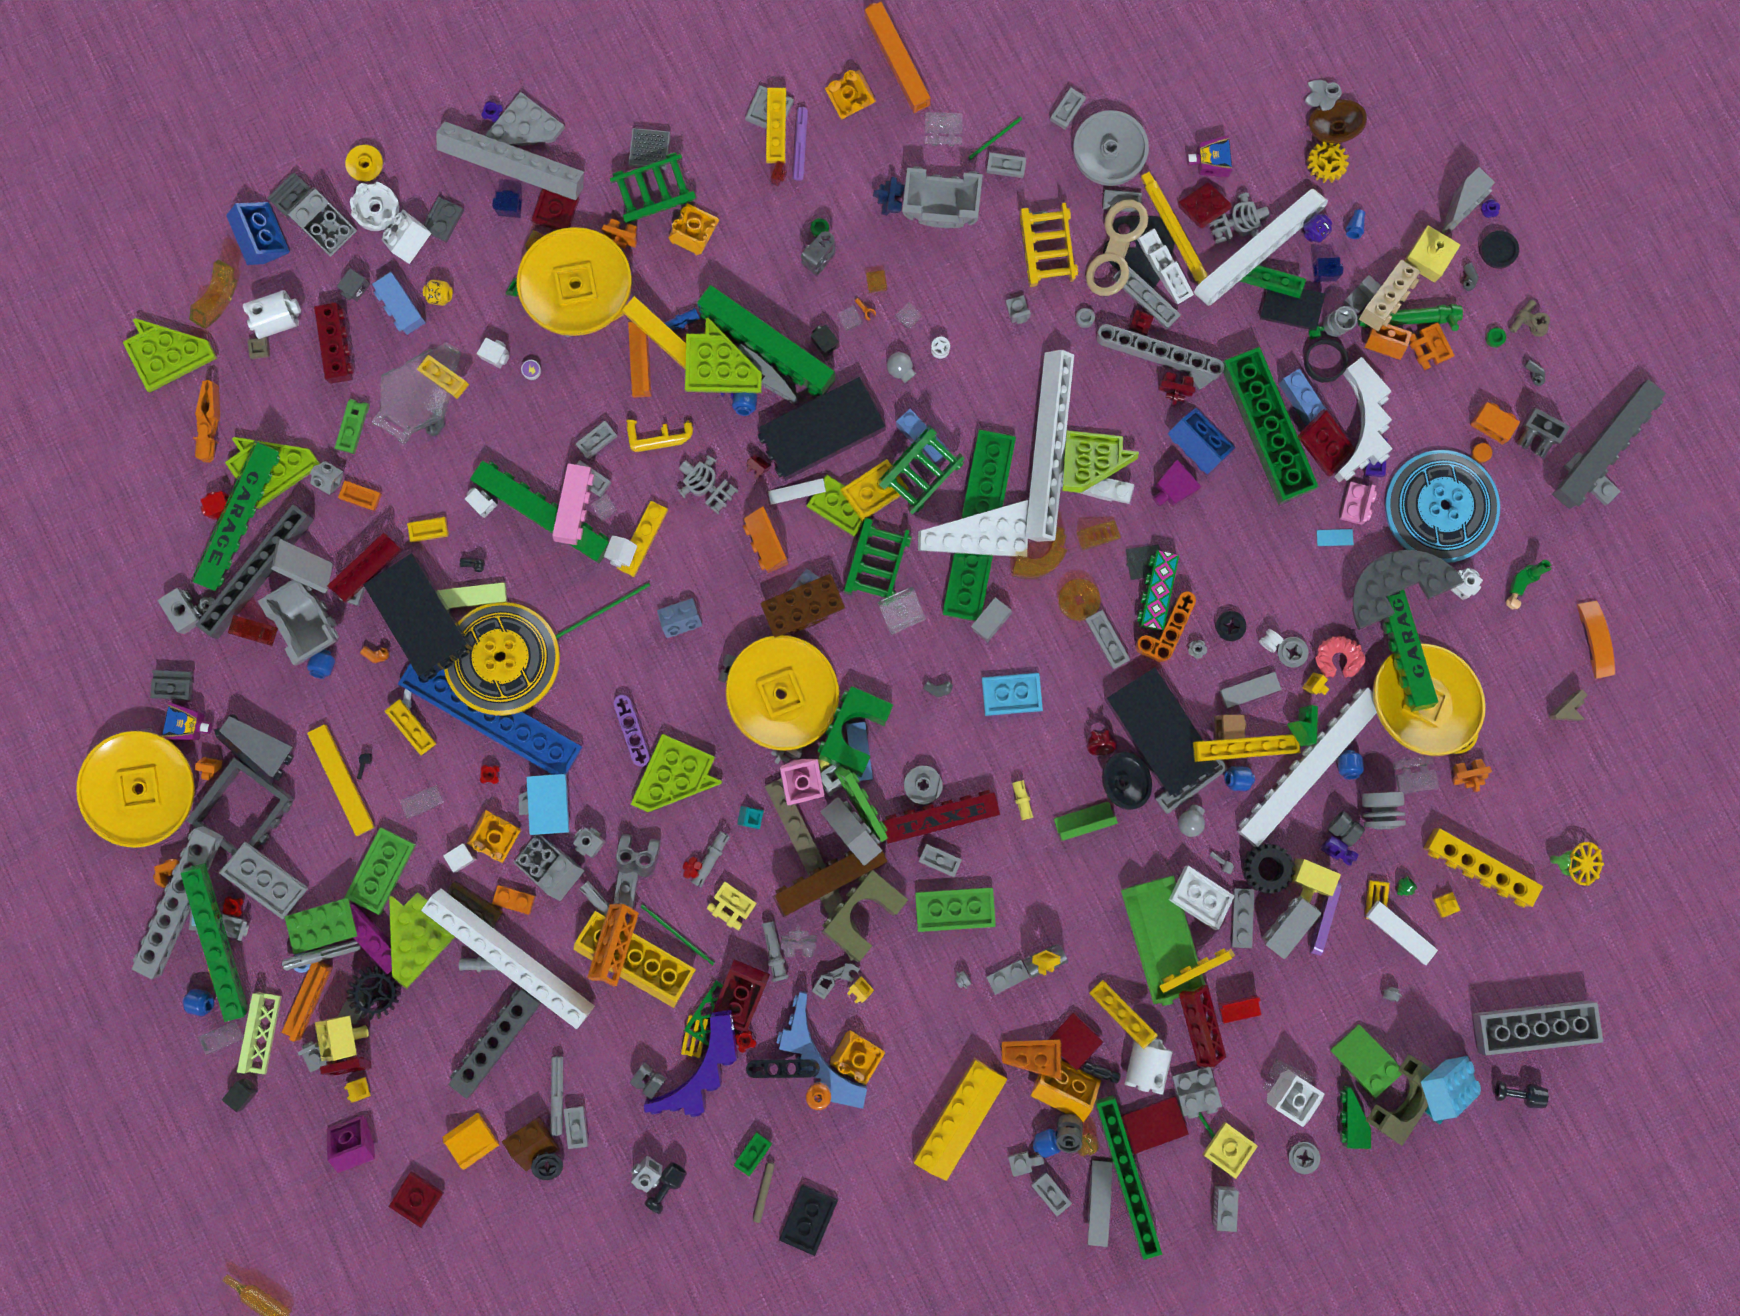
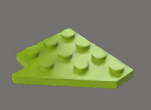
M136 318L132 320L139 334L123 341L149 393L217 359L209 341Z
M706 318V334H686V392L762 393V373L709 318Z
M1067 430L1062 491L1078 493L1086 491L1137 460L1139 452L1123 450V436Z
M238 437L232 438L240 452L225 463L236 479L255 440ZM258 441L277 449L280 460L277 466L272 467L270 471L272 477L268 484H264L262 489L264 494L260 501L257 500L256 508H262L309 475L315 465L318 466L320 464L310 449Z
M662 734L630 805L646 812H651L722 784L723 781L708 775L716 757Z
M418 892L404 906L394 897H389L392 977L406 989L455 938L454 935L421 911L428 901Z

